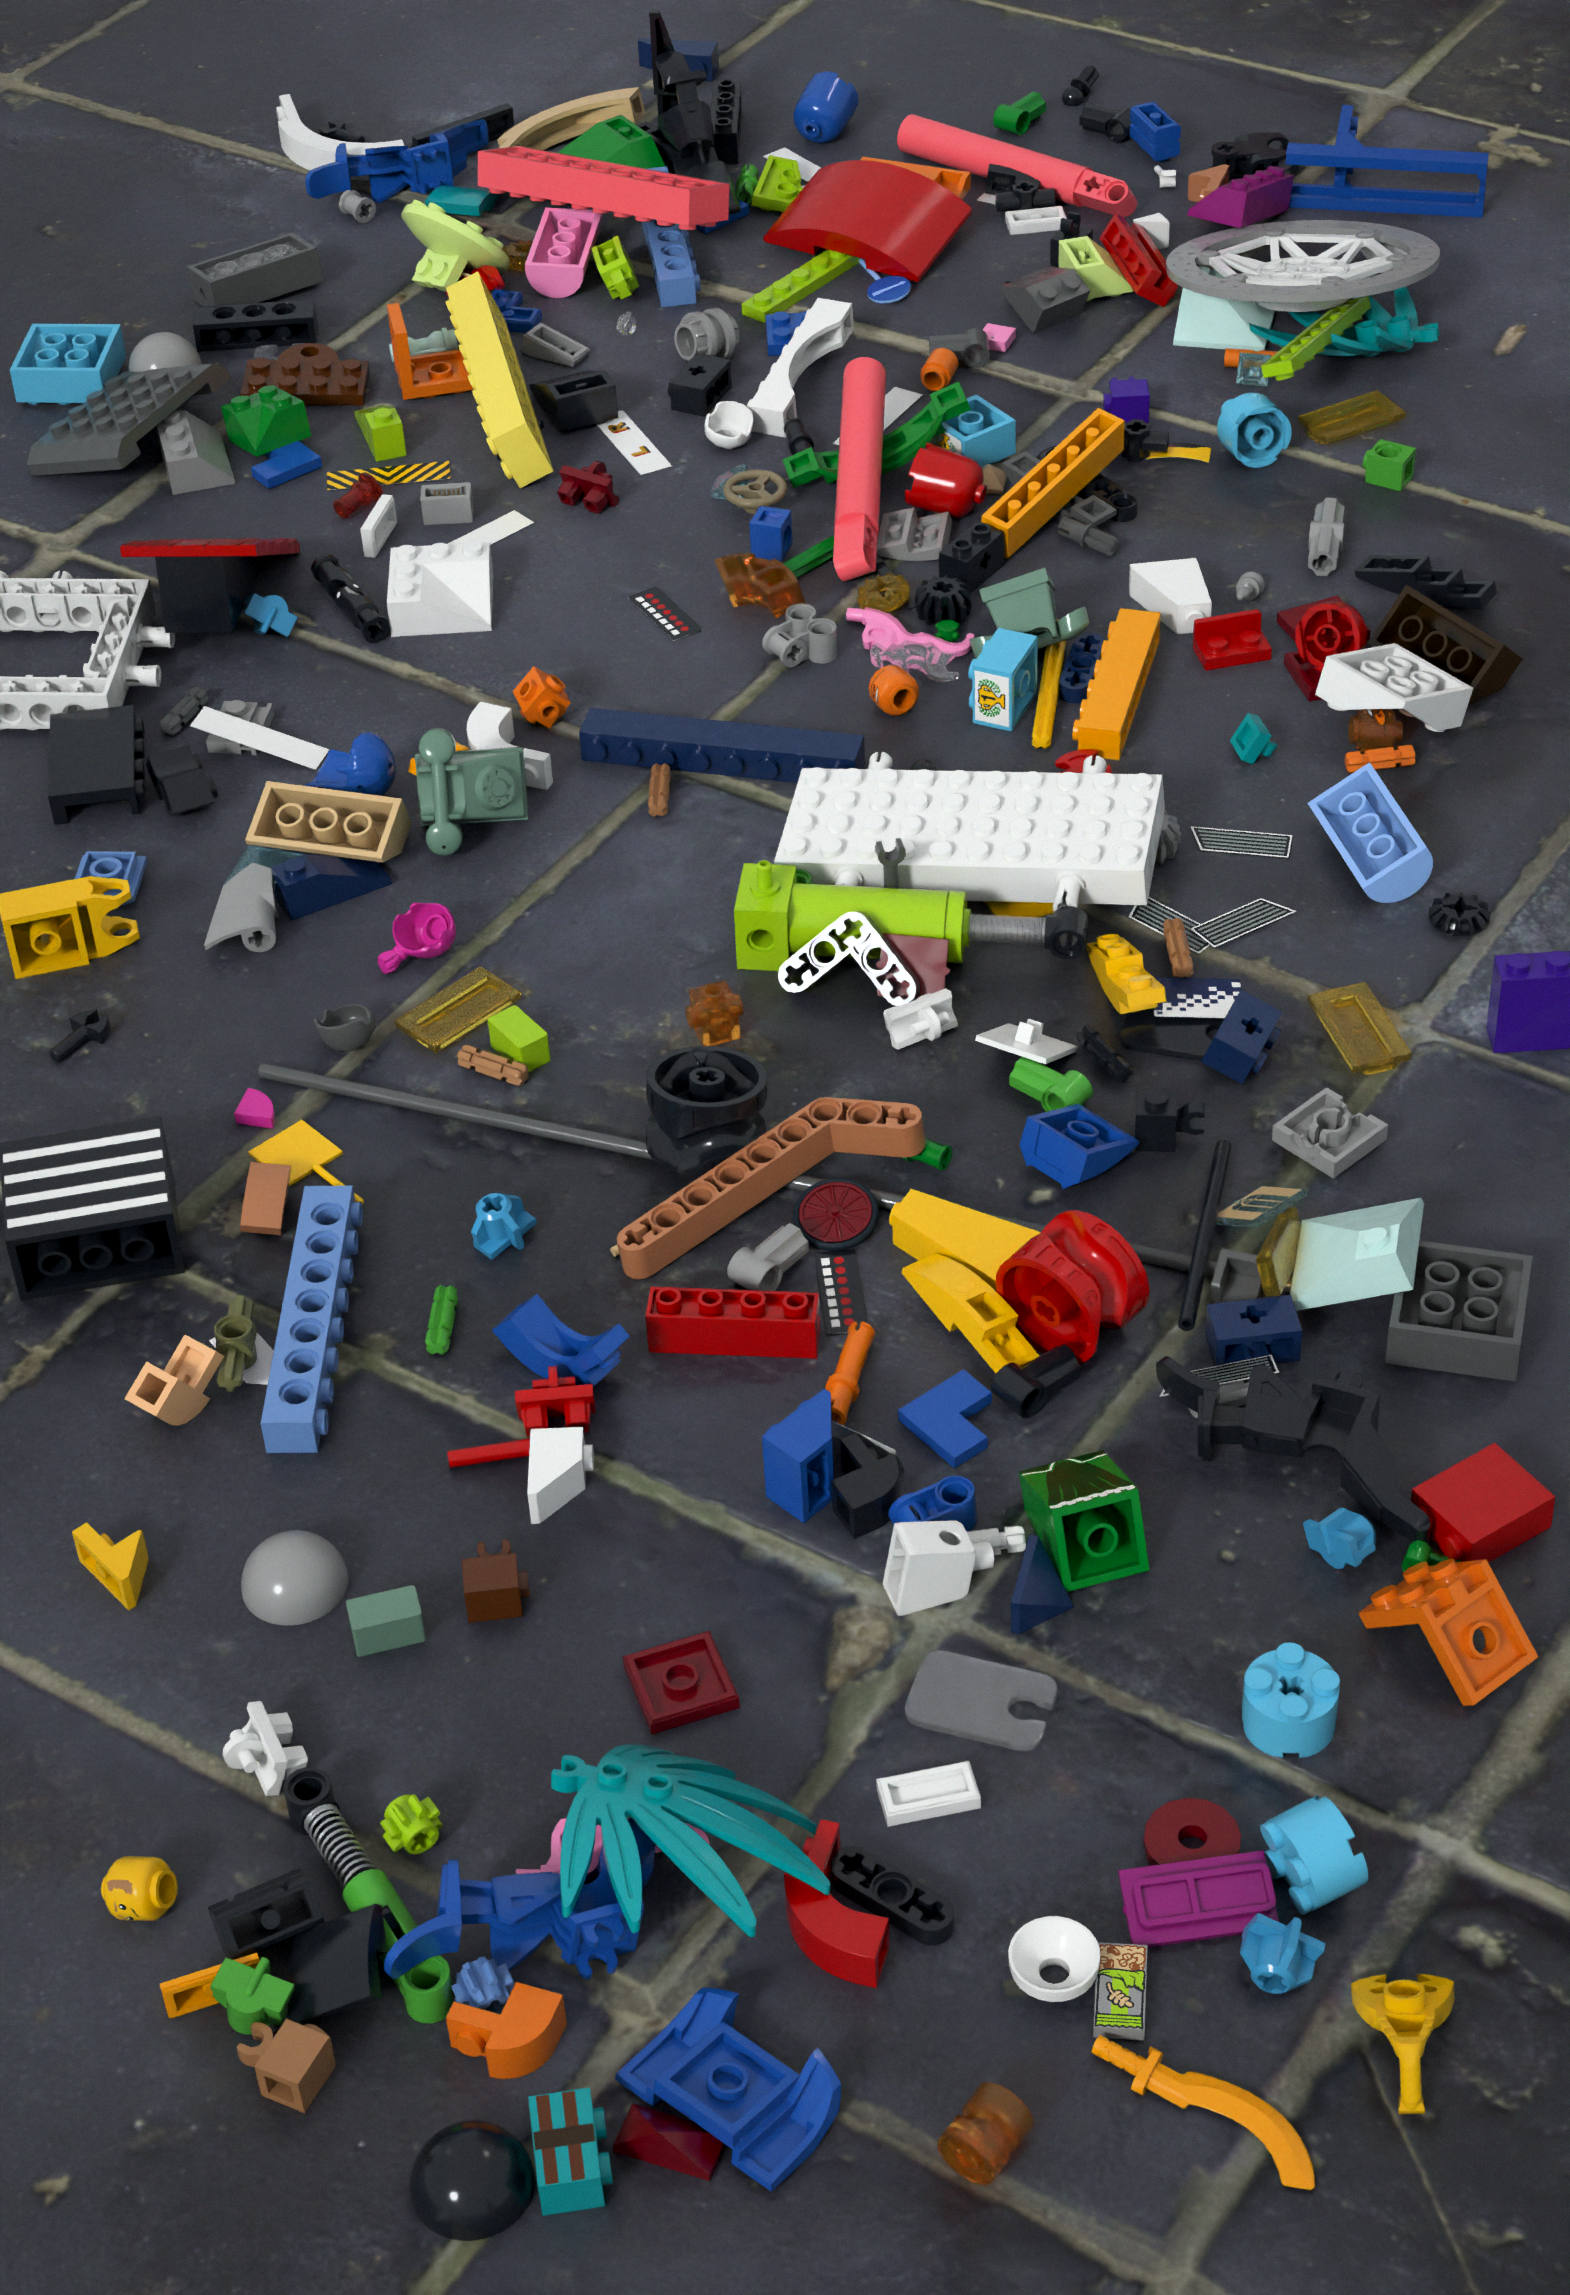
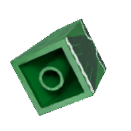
M1103 1450L1019 1471L1025 1513L1035 1535L1039 1536L1066 1592L1150 1571L1138 1488Z

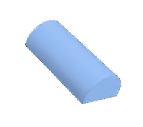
M1370 762L1308 802V805L1369 898L1380 903L1398 902L1412 896L1427 882L1433 868L1432 855Z

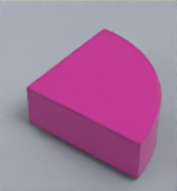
M248 1088L234 1113L236 1124L273 1129L275 1114L270 1098L258 1090Z

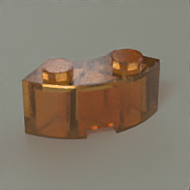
M738 553L714 560L734 608L746 604L759 605L768 609L775 618L785 615L787 608L790 606L806 604L795 575L788 567L774 558L770 561L757 558L754 553Z

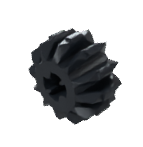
M948 575L944 578L933 576L932 580H923L921 586L916 588L915 594L918 619L925 620L926 625L937 624L943 620H953L958 623L965 622V617L970 615V609L972 608L969 585L961 582V579L958 577L948 578Z

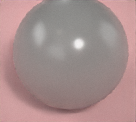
M157 332L146 336L135 346L129 360V371L142 372L151 369L202 365L196 348L186 338L172 332Z
M303 1530L283 1531L268 1537L252 1551L243 1568L241 1593L246 1607L259 1619L277 1625H299L323 1617L341 1602L348 1588L349 1574L340 1552L322 1536Z

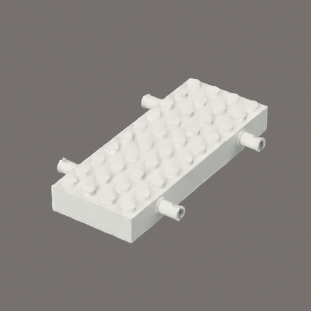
M875 752L869 759L868 769L802 768L774 860V865H794L796 869L807 871L811 876L812 884L884 887L883 864L878 860L875 845L876 842L881 841L885 852H890L896 847V839L900 838L905 847L906 856L898 864L899 888L945 890L949 892L965 891L967 893V901L1053 903L1054 912L1065 906L1077 907V904L1147 905L1165 812L1163 777L1158 774L1106 773L1107 763L1102 757L1096 756L1095 764L1092 766L1093 755L1084 760L1082 773L935 771L927 769L893 770L890 769L893 762L892 758L887 753L882 752L880 761L877 762L879 754Z

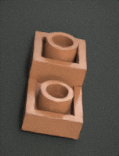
M250 1162L240 1221L241 1232L282 1234L291 1165Z

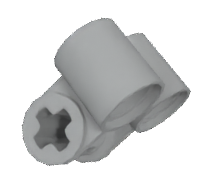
M803 603L795 604L787 608L786 622L771 627L765 633L762 646L768 654H776L780 657V661L786 667H795L808 659L819 664L830 663L838 656L837 626L833 620L827 618L816 619V609L813 606Z

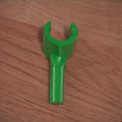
M1417 1540L1409 1545L1401 1568L1403 1571H1406L1408 1568L1421 1562H1427L1428 1565H1436L1449 1558L1432 1552L1431 1546L1424 1541Z

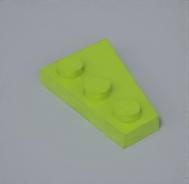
M769 155L753 193L751 206L759 207L764 211L784 212L803 189L801 187V175L797 161Z

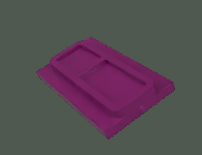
M1264 1850L1118 1870V1879L1124 1905L1123 1912L1126 1915L1131 1944L1156 1947L1242 1935L1245 1926L1257 1913L1279 1922L1274 1887Z

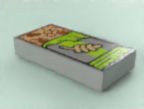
M1098 1942L1100 1947V1966L1095 1982L1093 2037L1098 2038L1099 2035L1111 2039L1144 2040L1148 1945Z

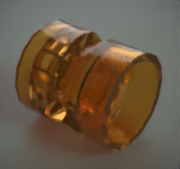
M991 2082L981 2083L962 2107V2116L957 2115L939 2137L937 2148L945 2162L960 2176L972 2183L990 2185L1009 2161L1010 2152H1014L1032 2130L1034 2119L1022 2100L1011 2091Z

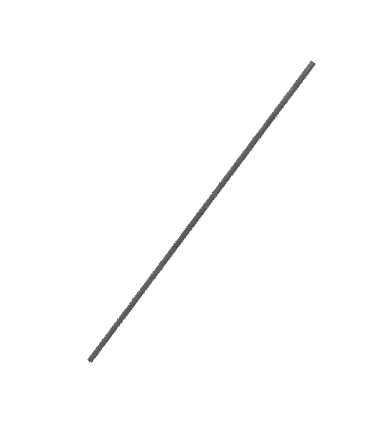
M261 1063L258 1068V1077L653 1160L647 1152L646 1142L267 1063ZM799 1175L783 1187L805 1191L810 1186L825 1179ZM870 1189L880 1208L892 1210L895 1203H901L905 1197L903 1195ZM985 1213L1039 1232H1042V1230L1046 1226L1033 1222ZM1129 1243L1143 1263L1189 1272L1192 1255ZM1208 1259L1206 1276H1214L1218 1261ZM1264 1271L1265 1281L1263 1288L1290 1293L1293 1276Z

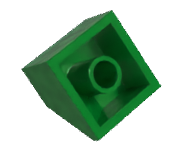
M274 385L264 386L258 390V393L250 396H237L231 399V403L221 406L229 441L256 457L290 443L311 437L304 401Z

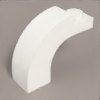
M479 702L467 721L469 750L518 747L509 744L515 737L511 708ZM524 748L526 786L548 790L553 783L550 754Z

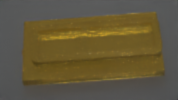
M1378 390L1300 415L1298 416V422L1305 427V433L1318 444H1329L1406 418V412Z
M480 966L394 1020L395 1026L436 1053L485 1022L489 1017L521 999V992Z
M1366 982L1308 994L1307 1001L1352 1073L1360 1071L1363 1074L1370 1075L1392 1070L1397 1067V1062L1411 1059V1051Z

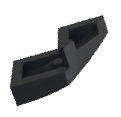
M989 164L985 193L995 195L997 192L1012 191V185L1017 184L1018 181L1036 183L1039 189L1040 181L1020 171Z

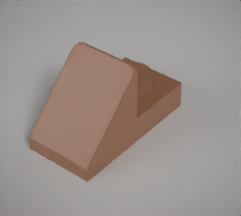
M1223 164L1190 174L1188 177V200L1199 202L1218 187L1228 184L1229 165Z

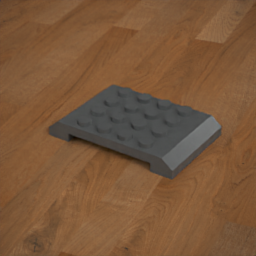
M202 364L151 369L142 372H122L118 376L108 379L104 383L105 387L89 394L84 404L69 410V416L52 424L49 427L50 431L30 447L27 467L31 475L40 476L125 468L141 454L136 443L139 439L192 395L211 394L217 391L231 379L227 368L216 364Z

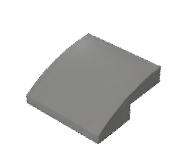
M914 507L883 514L877 539L878 555L885 558L908 561L939 559V552L949 543L953 523L949 511L920 518L917 517Z

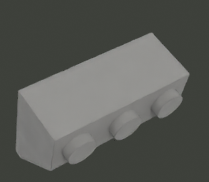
M174 410L156 425L159 448L173 495L235 484L234 475L219 430L186 410Z

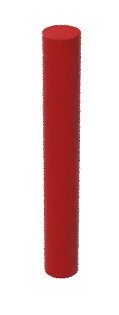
M530 1438L447 1451L449 1468L529 1456Z

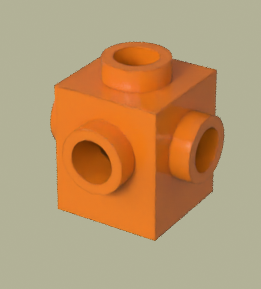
M535 666L531 668L512 691L521 707L520 714L530 723L536 724L539 722L548 728L564 715L567 707L571 704L564 691L566 688L565 684L555 675L547 674Z

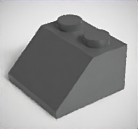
M1046 267L1004 284L999 289L1033 334L1080 315L1090 293V289L1074 269Z

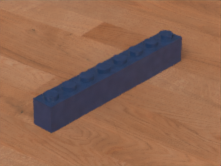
M600 708L589 709L579 731L582 761L649 768L656 763L659 765L666 763L670 770L798 783L802 768L863 769L865 766L864 735Z

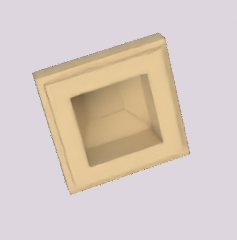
M990 464L982 467L984 474L983 485L987 486L986 494H1003L1007 478L1005 472Z

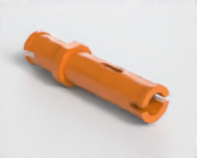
M862 1321L859 1330H857V1322L850 1324L835 1372L829 1376L825 1385V1389L831 1393L832 1421L835 1422L838 1419L837 1423L843 1426L847 1421V1414L851 1403L856 1401L859 1395L858 1381L869 1348L875 1337L873 1327Z

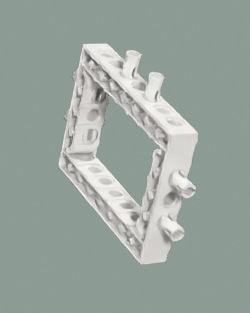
M0 571V631L99 632L96 644L91 645L92 654L89 662L84 663V677H67V675H60L59 677H33V675H26L25 677L0 676V730L50 729V714L119 707L123 705L129 686L160 687L161 668L159 665L137 666L144 647L173 648L175 645V633H165L164 626L151 627L156 610L150 579H73L72 575L66 571L62 572L60 579V571L54 573L52 578H9L5 572Z

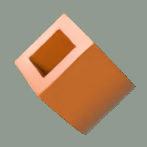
M519 1982L515 1983L501 2014L454 2001L446 2016L451 2047L457 2048L461 2053L471 2057H478L480 2055L486 2057L489 2077L498 2079L522 2077L543 2066L553 2055L567 2026L562 1994Z

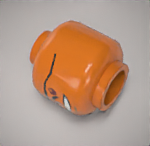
M898 665L881 667L870 679L868 686L869 696L888 715L899 716L906 714L918 701V683L914 677Z

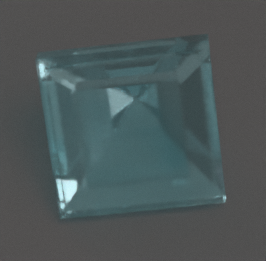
M1240 352L1236 384L1267 387L1268 378H1263L1261 365L1269 360L1271 355Z

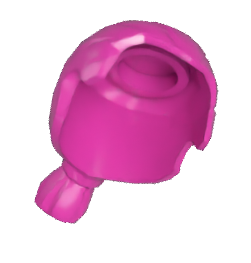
M413 903L405 914H398L393 922L392 929L396 946L392 950L383 952L378 956L377 962L381 971L384 974L395 972L402 960H405L408 956L425 959L435 958L450 949L456 936V924L451 911L446 906L438 903Z

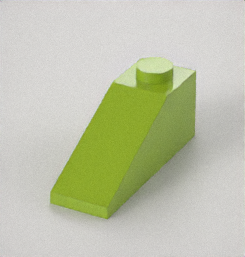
M380 405L354 411L355 418L376 462L407 456L402 421L394 407Z

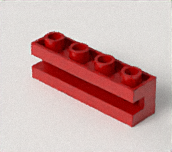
M1115 213L1099 239L1134 292L1149 301L1165 307L1169 299L1176 294L1179 286L1167 276L1166 260L1142 226L1133 222L1130 227L1124 217Z
M650 1286L645 1315L648 1350L654 1353L817 1359L821 1331L820 1317H818L819 1293Z

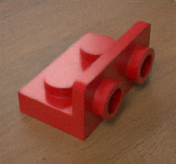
M1258 609L1201 618L1194 621L1193 650L1205 671L1271 660L1272 648L1261 631L1262 614Z

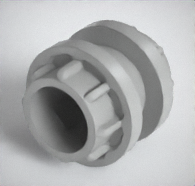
M719 308L686 314L677 326L674 335L676 349L685 361H690L697 353L730 359L740 340V332L736 321L729 313L726 314Z

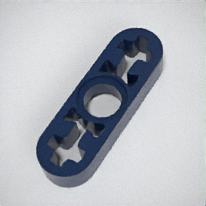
M1087 632L1075 637L1060 677V697L1062 700L1068 703H1081L1082 699H1087L1088 683L1090 679H1094L1096 660H1101V649L1105 639L1100 634Z

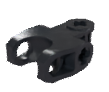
M1256 132L1242 134L1234 142H1217L1211 148L1213 155L1211 168L1223 164L1229 165L1230 181L1243 178L1244 175H1253L1258 170H1267L1268 166L1278 167V162L1286 159L1289 140L1279 132ZM1273 141L1281 142L1278 150L1272 149L1268 145ZM1291 165L1284 173L1295 176L1299 172V165Z

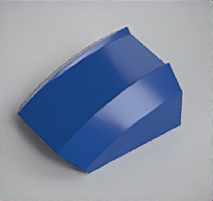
M1075 1104L1028 1116L1019 1146L1026 1166L1032 1165L1059 1182L1062 1189H1065L1106 1171L1128 1155L1139 1144V1141L1082 1105Z

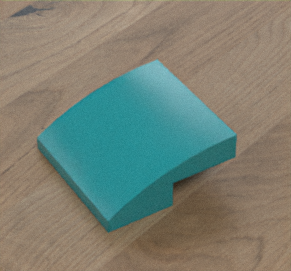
M442 185L430 193L425 200V205L428 206L429 203H434L446 211L445 213L481 216L484 210H492L500 194L490 193L486 189Z

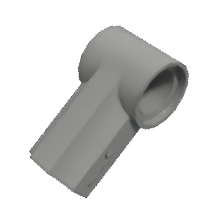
M791 1223L781 1226L754 1250L749 1247L739 1249L729 1262L727 1269L728 1278L747 1290L776 1291L782 1280L783 1273L809 1252V1241L797 1226Z

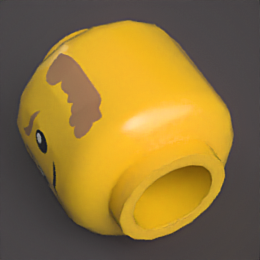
M121 1857L109 1868L101 1884V1894L109 1912L116 1919L130 1921H155L161 1918L175 1902L178 1890L175 1874L163 1859L157 1857Z

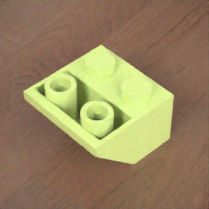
M1084 236L1059 240V268H1070L1076 271L1090 289L1086 301L1104 296L1118 297L1123 293L1133 292L1132 287L1110 254L1091 238Z

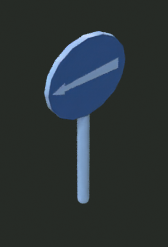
M863 258L859 259V263L876 280L867 290V295L872 301L881 304L892 303L904 298L910 292L911 284L905 277L887 276L881 278L875 271L866 269V263Z

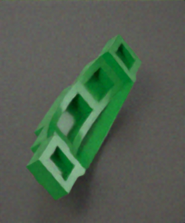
M959 381L929 394L931 401L917 415L896 430L883 436L881 475L903 466L913 459L918 450L924 448L927 442L935 436L944 433L942 422L971 410ZM812 447L782 460L793 488L809 483L821 476H824L827 484L837 480L839 450L814 452Z

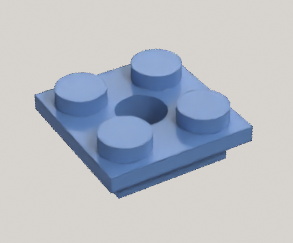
M86 851L85 855L81 858L75 879L94 876L128 880L132 898L121 906L135 902L148 862L147 856H137L136 852ZM112 889L105 892L104 895H118L122 890Z

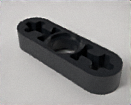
M857 1846L845 1847L833 1856L831 1860L832 1884L840 1894L876 1916L889 1918V1924L922 1944L939 1945L950 1939L954 1932V1908L947 1898L864 1848ZM857 1868L862 1869V1874L855 1872ZM845 1869L851 1871L852 1873L846 1875ZM887 1888H898L906 1896L897 1903H887L880 1899L879 1894ZM916 1902H918V1909L914 1907ZM936 1915L940 1916L941 1922L934 1920L933 1918ZM923 1917L930 1919L931 1921L928 1924H926L923 1922Z

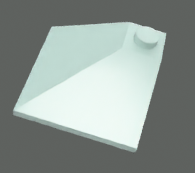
M1198 266L1199 269H1201L1207 274H1210L1218 278H1224L1215 269H1209L1205 266ZM1182 288L1173 345L1214 349L1265 350L1268 340L1251 332L1249 323L1271 329L1276 310L1262 307L1257 302L1218 298Z
M1422 1198L1302 1220L1290 1291L1296 1311L1413 1290L1424 1208Z

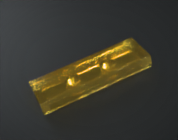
M1297 1207L1282 1208L1256 1258L1263 1292L1266 1294V1297L1281 1295L1294 1269L1301 1229Z

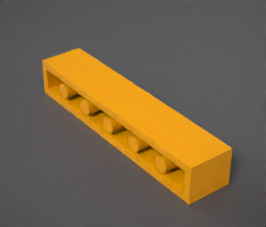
M1097 408L981 516V523L1004 531L1005 558L1008 559L1124 450L1125 420Z
M1120 608L1116 621H1110L1108 640H1104L1102 644L1101 660H1096L1094 679H1090L1088 683L1087 699H1082L1080 719H1075L1072 739L1078 741V750L1093 749L1097 750L1098 756L1102 758L1120 760L1160 642L1161 613Z

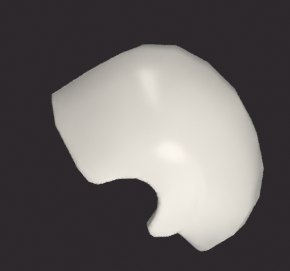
M721 401L717 403L712 414L708 413L704 424L706 437L714 445L731 450L744 445L752 433L753 413L746 405L735 401Z

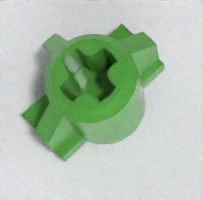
M225 1957L211 1984L213 1997L227 2009V2018L231 2027L235 2031L246 2035H252L250 2026L253 2022H261L268 2026L281 2025L286 2017V2005L295 1989L294 1984L271 1975L270 1961L265 1957H261L255 1969Z

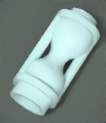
M446 327L441 328V331H434L427 338L416 340L408 337L410 356L458 350L454 329L447 330ZM389 344L392 362H394L392 344Z

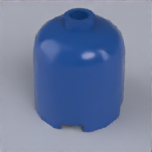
M824 71L815 74L807 83L794 109V124L798 132L805 139L813 143L832 142L844 130L859 104L858 94L853 84L849 82L847 85L843 80L837 78L839 75L835 72Z

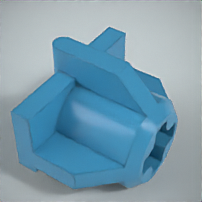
M256 593L246 597L244 602L247 605L243 614L251 617L255 622V633L259 635L266 634L270 628L285 637L289 636L298 617L288 612L287 603L283 598L277 595L259 596Z
M502 1193L485 1195L478 1201L475 1208L477 1218L471 1230L474 1240L473 1245L491 1260L510 1245H513L518 1250H522L524 1248L522 1235L537 1224L536 1218L525 1211L522 1199L517 1195Z
M1340 1507L1320 1522L1308 1519L1303 1523L1309 1548L1319 1552L1324 1560L1336 1569H1342L1348 1564L1357 1567L1362 1563V1559L1376 1550L1375 1529L1372 1523L1359 1513Z
M1257 1913L1243 1929L1240 1954L1251 1971L1252 1981L1265 1992L1282 1994L1305 1985L1312 1979L1315 1961L1324 1952L1326 1943L1300 1932L1302 1922L1299 1918L1294 1917L1286 1926Z

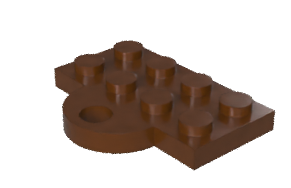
M305 343L295 345L283 351L278 360H268L266 358L247 359L240 396H250L258 393V390L264 386L274 385L304 401V405H364L370 372L369 361H359L357 359L339 360L335 350L322 344Z

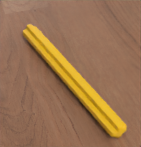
M1066 641L1047 646L1045 650L1032 732V745L1036 749L1039 747L1046 749L1051 745Z

